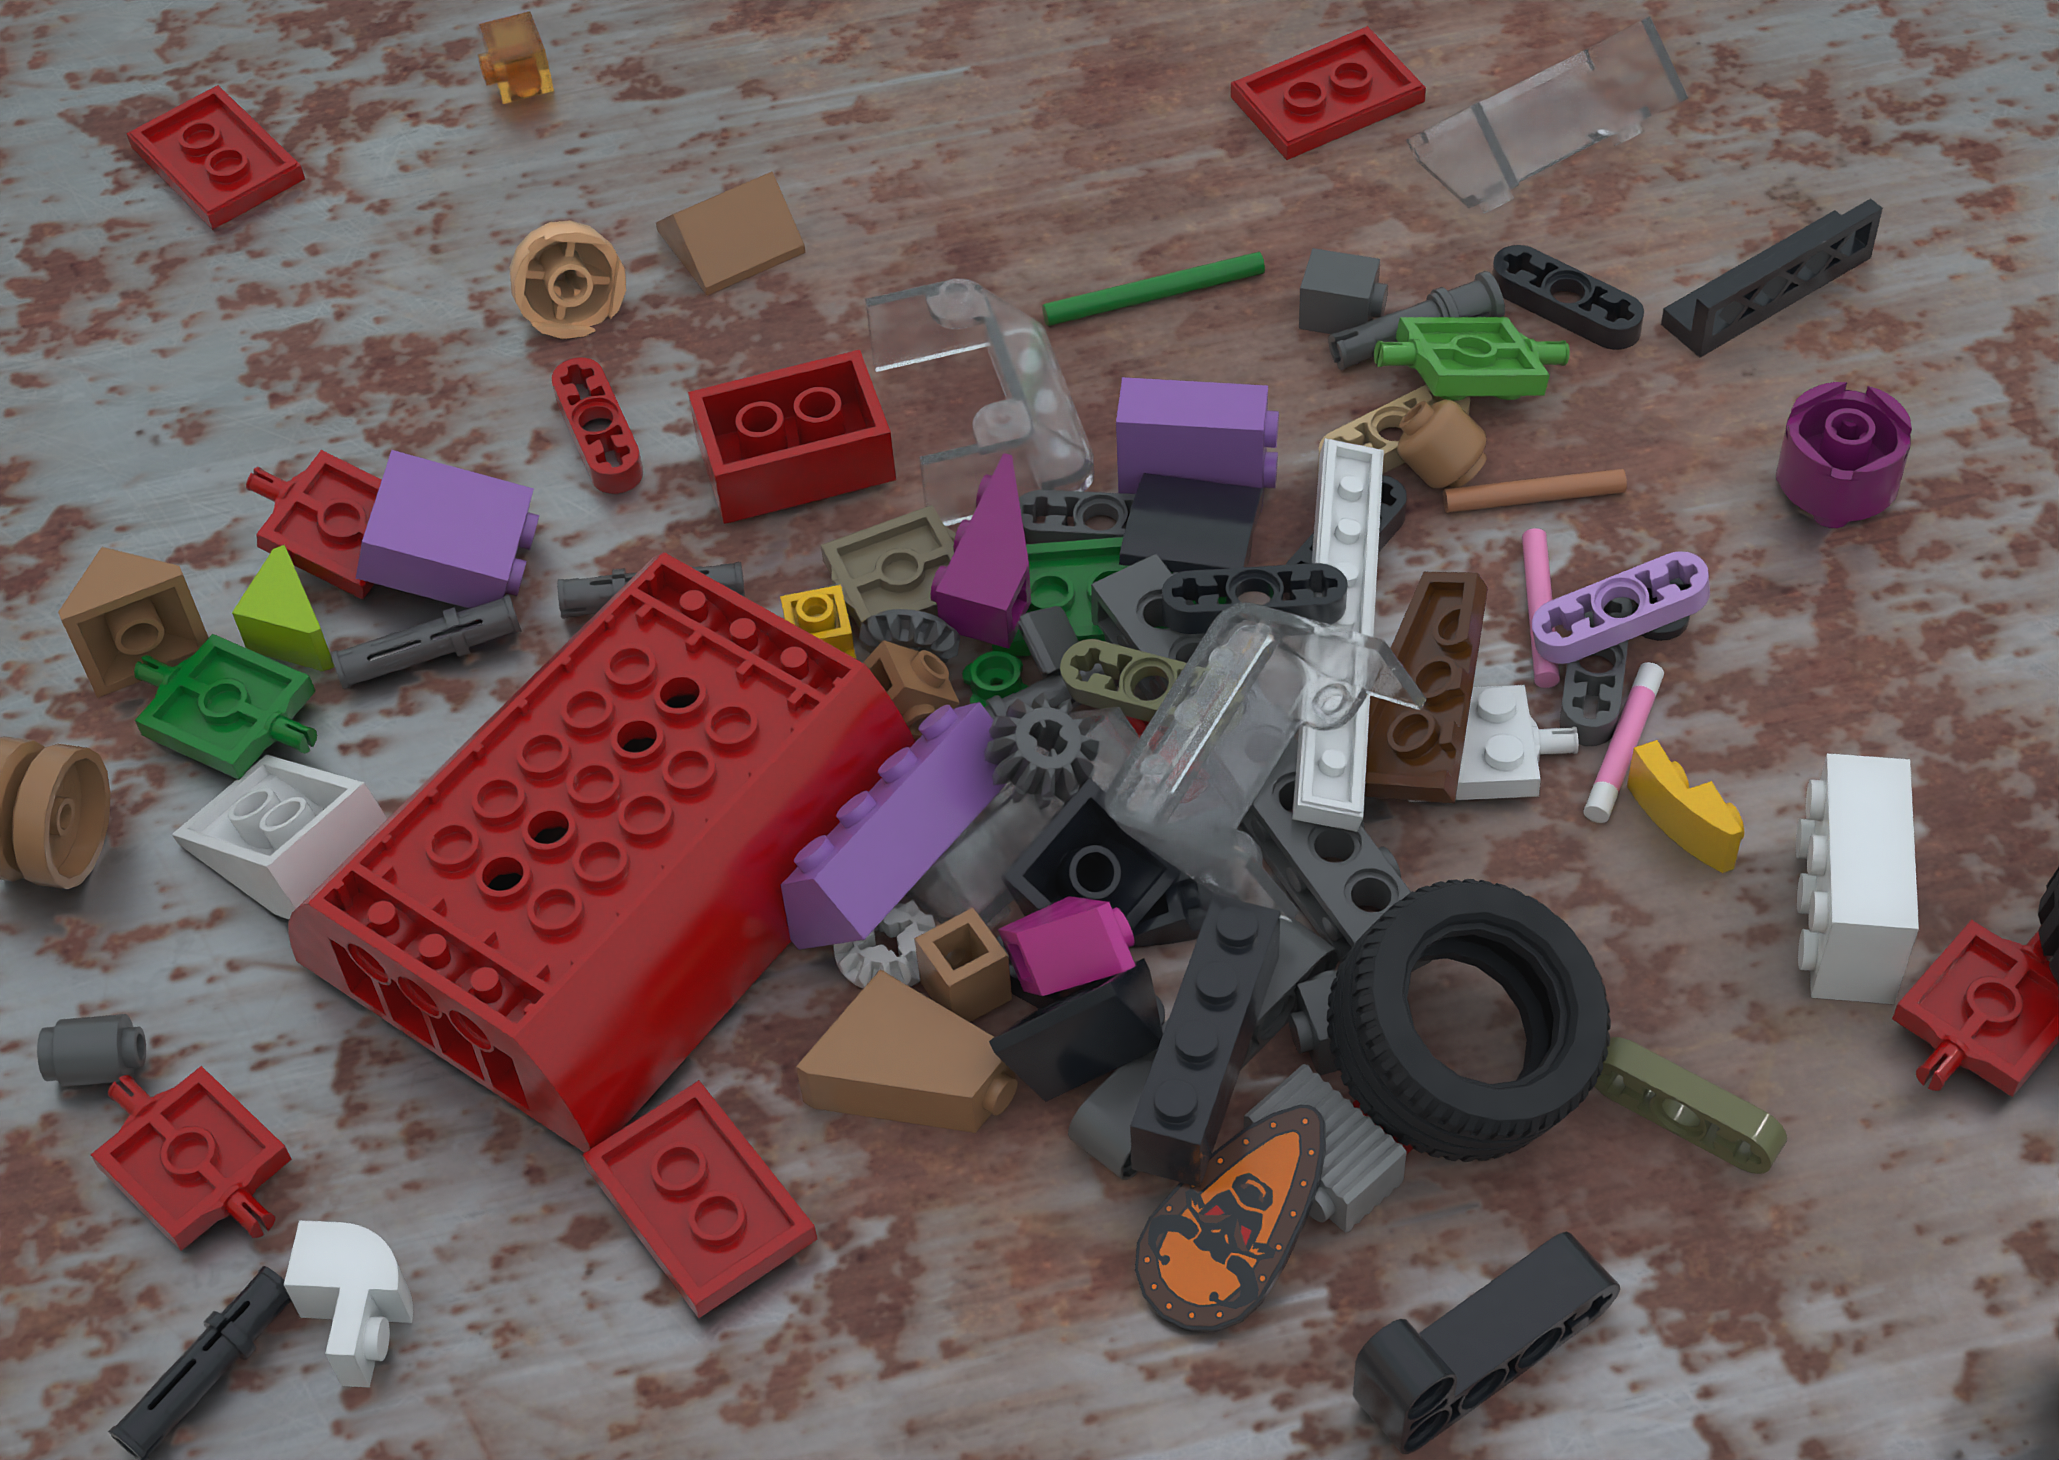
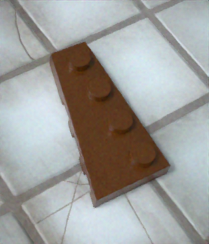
M1423 572L1370 694L1364 797L1455 804L1488 587L1478 573Z

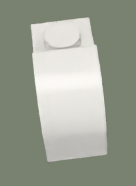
M299 1220L284 1287L300 1318L333 1319L325 1355L341 1386L370 1388L375 1361H383L388 1351L390 1337L389 1322L412 1323L413 1302L410 1290L391 1249L376 1233L351 1223Z

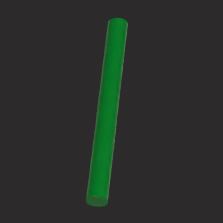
M1258 251L1042 304L1043 316L1046 325L1052 326L1264 274L1265 263L1261 252Z

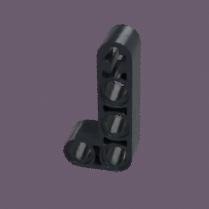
M1570 1232L1560 1233L1420 1333L1416 1331L1407 1319L1393 1321L1379 1330L1369 1339L1357 1355L1353 1397L1402 1454L1415 1452L1594 1322L1617 1298L1620 1285Z

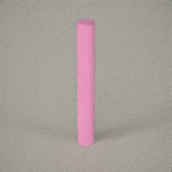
M1533 528L1523 533L1522 544L1534 682L1539 687L1550 688L1557 685L1560 681L1559 664L1547 661L1538 653L1532 630V619L1535 612L1543 604L1552 600L1547 535L1542 529Z

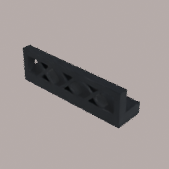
M1870 198L1842 215L1836 210L1830 212L1663 308L1661 325L1701 358L1872 257L1883 208Z

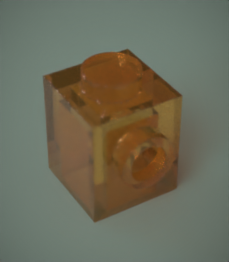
M530 11L479 24L485 53L477 54L480 69L486 86L496 84L503 104L554 91L546 51Z

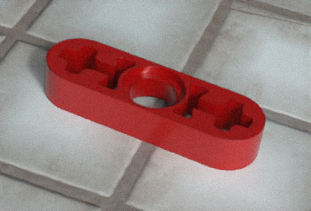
M583 357L572 358L562 362L552 374V385L556 401L593 485L598 490L609 494L624 493L633 489L640 483L643 477V466L639 448L602 367L596 361ZM583 384L588 389L590 397L581 400L575 385ZM596 418H606L612 421L609 427L598 432H590L582 428L588 421ZM614 450L620 466L612 467L606 461L605 453Z

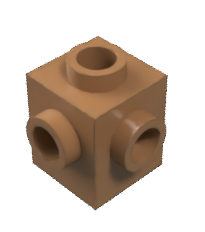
M883 640L863 662L898 708L915 742L922 736L918 729L920 724L931 713L944 705H950L954 709L960 703L948 679L949 671L940 658L929 651H916Z

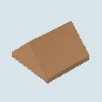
M772 171L656 222L657 231L707 296L806 253L803 240Z
M105 547L100 548L58 611L97 698L141 682L135 678L134 668L138 661L143 663L142 656L149 655L169 666H177L194 655L209 638L180 566Z

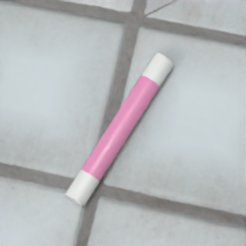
M1646 662L1639 667L1584 808V815L1593 822L1605 823L1609 820L1632 760L1633 748L1637 747L1664 676L1663 669L1657 664Z

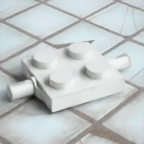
M1525 685L1473 687L1456 800L1539 797L1541 778L1538 762L1540 755L1578 754L1579 740L1577 727L1538 729L1536 722L1529 714ZM1409 800V802H1426V801Z

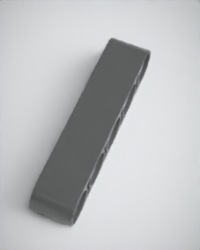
M1285 912L1280 914L1279 958L1241 1069L1288 1023V1014L1297 1012V984L1307 982L1320 973L1334 971L1338 964L1340 953L1337 948ZM1168 1020L1162 1025L1163 1033L1166 1028ZM1158 1049L1120 1066L1080 1106L1069 1126L1068 1136L1070 1140L1122 1180H1128L1140 1172L1132 1169L1130 1125Z

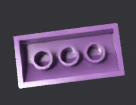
M980 702L954 709L950 705H944L931 713L918 728L922 736L910 748L906 747L897 751L880 766L878 774L882 778L869 792L863 791L855 795L840 808L836 815L840 823L827 836L817 837L796 855L794 863L798 867L781 884L790 940L799 950L865 940L1006 785H993L992 775L998 765L985 761V748L988 742L993 740L990 737L989 729L994 720Z

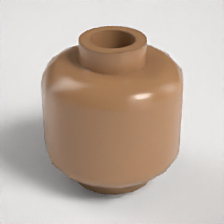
M1445 399L1431 406L1426 401H1422L1410 409L1399 423V427L1404 431L1397 446L1399 457L1433 489L1446 486L1457 488L1465 485L1480 471L1487 460V455L1483 452L1487 442L1486 433L1452 400Z

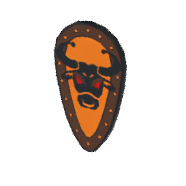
M1296 1105L1274 1112L1244 1128L1212 1153L1201 1187L1180 1182L1148 1218L1137 1241L1135 1272L1143 1297L1163 1319L1187 1331L1217 1332L1243 1322L1264 1302L1290 1258L1320 1185L1326 1154V1124L1323 1116L1316 1108L1310 1105Z

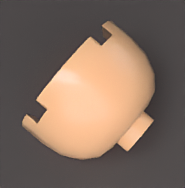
M570 220L549 222L531 231L517 246L509 267L511 293L522 315L542 334L561 339L585 337L595 332V328L590 326L602 323L607 316L611 320L619 311L626 292L625 268L612 244L592 227Z

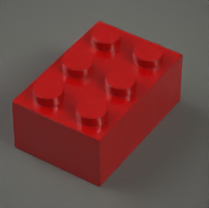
M860 349L688 392L697 442L724 524L896 481L891 431Z

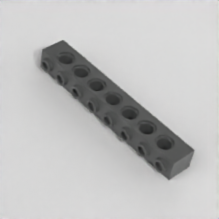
M1154 554L1091 584L1092 623L1098 625L1102 630L1106 642L1220 671L1227 674L1235 682L1242 702L1243 713L1240 722L1232 731L1220 737L1209 738L1177 729L1173 730L1178 735L1179 743L1190 758L1208 774L1209 779L1207 781L1222 802L1227 804L1235 820L1320 937L1339 950L1340 956L1338 961L1341 964L1343 962L1342 959L1351 950L1356 941L1393 904L1411 893L1401 879V872L1394 856L1386 847L1381 846L1378 848L1365 831L1363 819L1358 832L1292 819L1293 813L1288 810L1293 809L1298 741L1294 737L1291 722L1284 710L1278 705L1271 706L1259 690V684L1252 668L1246 661H1237L1226 647L1223 633L1183 634L1171 628H1154L1158 626L1168 627L1162 618V587L1169 577L1178 572L1171 573L1159 556ZM1185 600L1186 605H1195L1193 600ZM1148 676L1139 681L1137 685L1150 701L1161 697L1167 690L1169 682L1161 676ZM1183 685L1182 696L1189 697L1186 686ZM1214 695L1209 703L1199 702L1202 713H1209L1213 705L1224 706L1220 695ZM1254 763H1267L1270 766H1258ZM1336 857L1343 861L1333 863L1325 861L1322 858ZM1373 906L1381 911L1366 912L1358 907ZM1432 960L1416 963L1411 972L1430 963Z

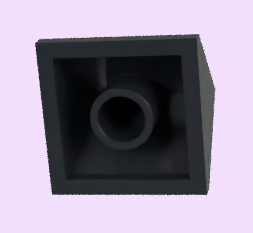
M1087 779L1078 787L1077 794L1061 806L1000 878L1024 916H1028L1066 897L1072 896L1109 902L1112 909L1117 907L1121 910L1131 930H1133L1185 867L1092 779Z
M1145 959L1134 962L1136 966L1125 972L1102 978L1026 1015L989 1041L994 1053L1047 1102L1158 1049L1163 1031L1151 972Z

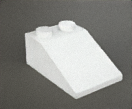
M265 755L247 770L240 780L234 781L171 835L181 847L270 912L290 919L292 912L388 818L364 782Z

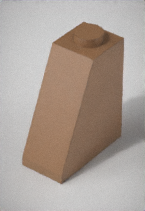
M881 969L796 1066L803 1102L814 1109L976 1133L991 1114L998 1116L1008 1107L1016 1093L1018 1082L1015 1072L994 1053L989 1043L994 1036Z

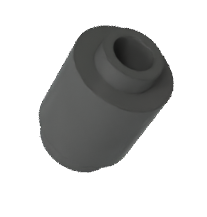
M127 1014L60 1019L55 1027H44L39 1033L37 1044L39 1070L45 1081H58L63 1087L107 1084L114 1081L119 1083V1077L124 1075L134 1077L136 1067H143L145 1064L146 1040L143 1029L140 1026L133 1027L132 1021Z

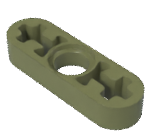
M1087 639L1075 643L1065 652L1061 660L1060 671L1069 694L1074 700L1084 705L1209 738L1220 737L1229 733L1238 725L1242 717L1243 707L1237 686L1231 677L1220 671L1096 639ZM1095 663L1101 664L1105 675L1093 673L1088 682L1082 680L1081 670L1085 672L1091 671ZM1161 676L1169 682L1165 693L1155 700L1145 701L1134 696L1136 685L1145 677ZM1113 679L1119 680L1118 691L1116 689ZM1183 685L1186 686L1189 697L1182 696ZM1214 695L1221 696L1224 706L1213 705L1209 713H1202L1199 702L1209 703Z
M1620 1037L1610 1038V1045L1607 1047L1608 1055L1606 1061L1603 1062L1602 1073L1597 1078V1083L1594 1086L1599 1092L1612 1101L1739 1169L1755 1174L1766 1173L1770 1170L1787 1142L1785 1129L1772 1115L1633 1041Z

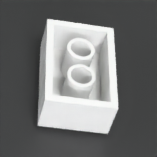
M1827 753L1820 780H1809L1806 794V819H1799L1796 833V857L1807 859L1808 874L1801 873L1799 877L1797 911L1800 914H1809V930L1802 929L1800 934L1798 951L1799 969L1810 971L1811 998L1894 1004L1919 930L1910 759Z

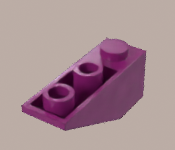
M1003 453L993 475L986 474L982 478L976 496V510L971 520L964 519L960 523L954 539V554L948 567L941 565L936 571L931 586L930 598L931 601L937 603L938 617L954 628L959 635L1005 648H1010L1018 631L1020 616L1026 614L1029 608L1031 588L1029 561L1012 455Z

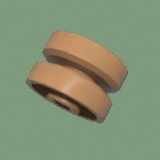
M0 737V880L14 882L25 878L40 886L70 889L80 885L91 873L104 845L110 815L111 793L108 771L100 754L87 747L65 744L44 747L34 740Z

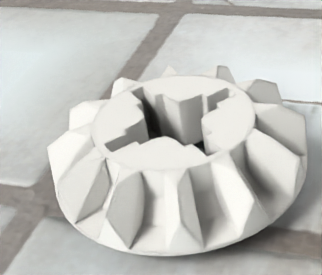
M913 899L906 904L897 903L865 940L833 944L835 960L840 971L850 982L863 989L880 969L909 987L920 982L914 938L936 927L932 914L926 915L920 911ZM874 931H884L890 938L897 936L899 957H896L892 950L888 951L882 944L876 946Z

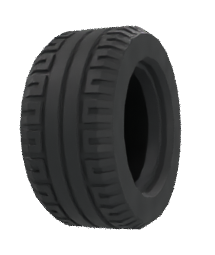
M1455 879L1448 880L1446 883L1440 881L1432 884L1430 887L1424 886L1418 888L1415 892L1412 891L1402 900L1393 904L1356 941L1351 950L1342 959L1343 962L1338 966L1336 971L1337 977L1333 980L1330 987L1332 991L1328 995V1006L1330 1008L1327 1010L1326 1017L1329 1023L1327 1027L1328 1037L1332 1040L1329 1045L1331 1054L1335 1056L1334 1064L1337 1070L1342 1073L1340 1076L1342 1082L1350 1090L1348 1093L1354 1100L1360 1103V1109L1364 1114L1367 1113L1371 1117L1373 1123L1384 1128V1132L1392 1137H1396L1398 1142L1406 1146L1411 1144L1414 1150L1422 1154L1427 1152L1431 1157L1440 1158L1443 1156L1446 1160L1457 1161L1460 1159L1462 1162H1471L1475 1159L1487 1161L1490 1158L1496 1159L1504 1156L1506 1153L1510 1154L1525 1147L1579 1107V1104L1586 1099L1589 1091L1597 1083V1078L1603 1070V1062L1606 1061L1608 1055L1607 1047L1610 1045L1608 1030L1611 1028V1019L1608 1015L1610 1008L1605 998L1607 994L1602 983V977L1594 965L1595 962L1591 954H1589L1586 946L1579 940L1571 927L1558 915H1555L1547 906L1538 902L1537 899L1529 895L1525 896L1522 892L1514 888L1510 889L1503 884L1496 883L1494 885L1485 880L1478 882L1474 879H1464L1463 881ZM1451 959L1479 968L1502 985L1519 1010L1527 1040L1523 1069L1516 1081L1488 1084L1459 1076L1433 1057L1414 1028L1407 1000L1411 970L1416 963L1420 961Z

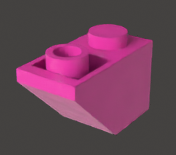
M1069 896L998 929L1024 992L1045 996L1119 974L1136 966L1129 951V947L1135 943L1131 927L1121 910L1117 907L1112 909L1110 903L1106 901Z

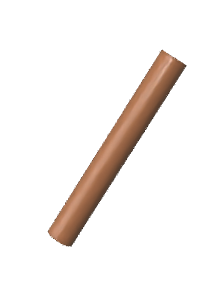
M1614 469L1449 488L1443 490V503L1445 512L1451 513L1625 493L1627 490V479L1624 469Z

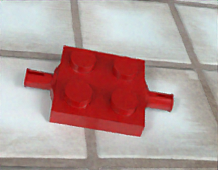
M320 450L305 471L287 482L262 470L260 467L254 468V473L251 472L247 479L246 489L275 502L273 513L256 534L257 547L271 553L274 548L285 545L294 566L363 600L375 583L356 579L362 540L382 479L323 450Z
M1971 919L1898 1002L1892 1020L1931 1044L1935 1049L1923 1065L1919 1066L1916 1070V1077L1923 1086L1932 1076L1928 1089L1933 1091L1941 1090L1959 1066H1962L2013 1097L2059 1042V985L2049 968V960L2052 956H2044L2038 931L2026 945L2000 938Z
M200 1066L174 1088L156 1094L154 1097H150L130 1075L119 1077L125 1091L115 1081L112 1083L108 1096L117 1102L130 1116L126 1119L118 1133L90 1155L97 1167L180 1251L190 1245L218 1220L226 1218L228 1215H231L246 1229L252 1238H259L264 1235L259 1223L267 1231L272 1228L275 1216L268 1212L252 1195L259 1186L292 1159L286 1146L209 1072Z

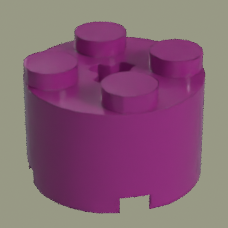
M1847 382L1825 383L1813 387L1800 395L1791 409L1777 465L1776 480L1785 495L1799 508L1812 514L1815 521L1821 526L1840 528L1849 521L1863 520L1875 516L1889 507L1898 495L1911 446V419L1905 408L1895 398L1880 389L1867 386L1866 393L1846 390Z

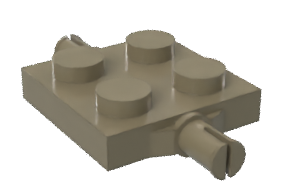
M930 505L821 544L823 562L832 577V584L825 587L841 585L847 613L854 618L859 630L864 619L892 609L916 610L938 617L937 603L931 601L930 598L931 586L938 568L941 565L948 567L954 554L953 546L956 533L943 524L934 506Z

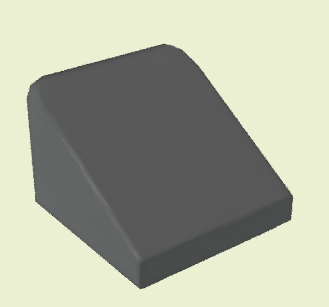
M1054 606L1028 612L1020 616V621H1018V629L1042 678H1047L1059 672L1063 655L1072 645L1079 642L1064 610L1061 607Z

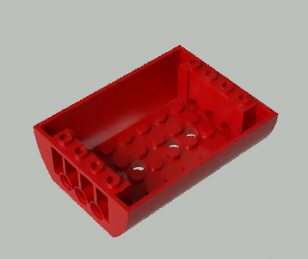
M663 552L653 557L292 912L288 922V935L296 962L585 1153L623 1129L788 946L791 940L781 884L798 867L794 863V858L808 843L822 835L827 836L840 823L836 817L840 808L855 795L863 791L869 792L882 778L878 774L880 766L897 751L906 747L910 748L915 743V740L898 708L866 664ZM668 701L674 705L678 701L687 707L671 708L665 704ZM649 737L655 740V743L649 749L642 752L632 753L622 749L631 739ZM562 827L568 830L563 838L554 843L542 844L534 841L536 835L545 828ZM517 873L522 875L520 882L511 889L496 891L488 888L490 882L500 874Z

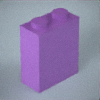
M1122 377L1116 418L1118 493L1136 494L1143 474L1148 473L1263 488L1264 497V488H1276L1278 452H1267V447L1277 448L1279 411H1268V386Z
M391 450L362 540L356 579L469 609L504 598L503 596L506 593L518 596L527 561L517 559L516 555L519 547L531 549L539 520V515L528 512L534 488Z

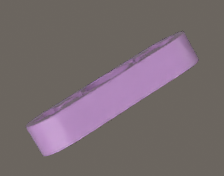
M1673 552L1543 604L1535 612L1532 619L1536 650L1549 662L1557 664L1571 663L1692 615L1701 610L1709 599L1708 568L1705 562L1695 554ZM1680 578L1684 584H1691V587L1680 590L1676 584H1670L1669 581ZM1647 588H1651L1652 597H1657L1658 602L1650 604ZM1620 597L1630 598L1639 605L1632 615L1625 618H1614L1603 611L1609 601ZM1592 611L1594 628L1590 627L1589 617L1585 618L1584 613ZM1563 625L1567 631H1572V635L1561 638L1557 631L1552 632V628Z

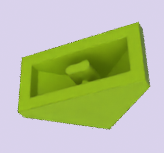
M285 545L274 548L232 611L244 645L247 649L263 656L324 672L334 668L335 666L321 627Z

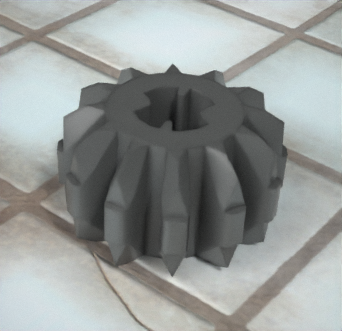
M1044 691L1035 696L1031 707L1017 698L1009 704L1006 716L1000 715L992 722L989 733L993 740L989 741L985 748V761L998 765L992 775L993 785L1012 783L1015 786L1011 796L1013 803L1022 801L1027 793L1034 795L1035 802L1040 811L1049 807L1053 796L1065 803L1077 794L1078 786L1082 782L1092 779L1095 774V766L1091 761L1096 759L1100 751V741L1086 737L1092 727L1091 717L1073 720L1069 716L1072 710L1070 699L1063 701L1058 709L1050 707ZM1036 746L1049 752L1048 756L1041 755L1035 751Z

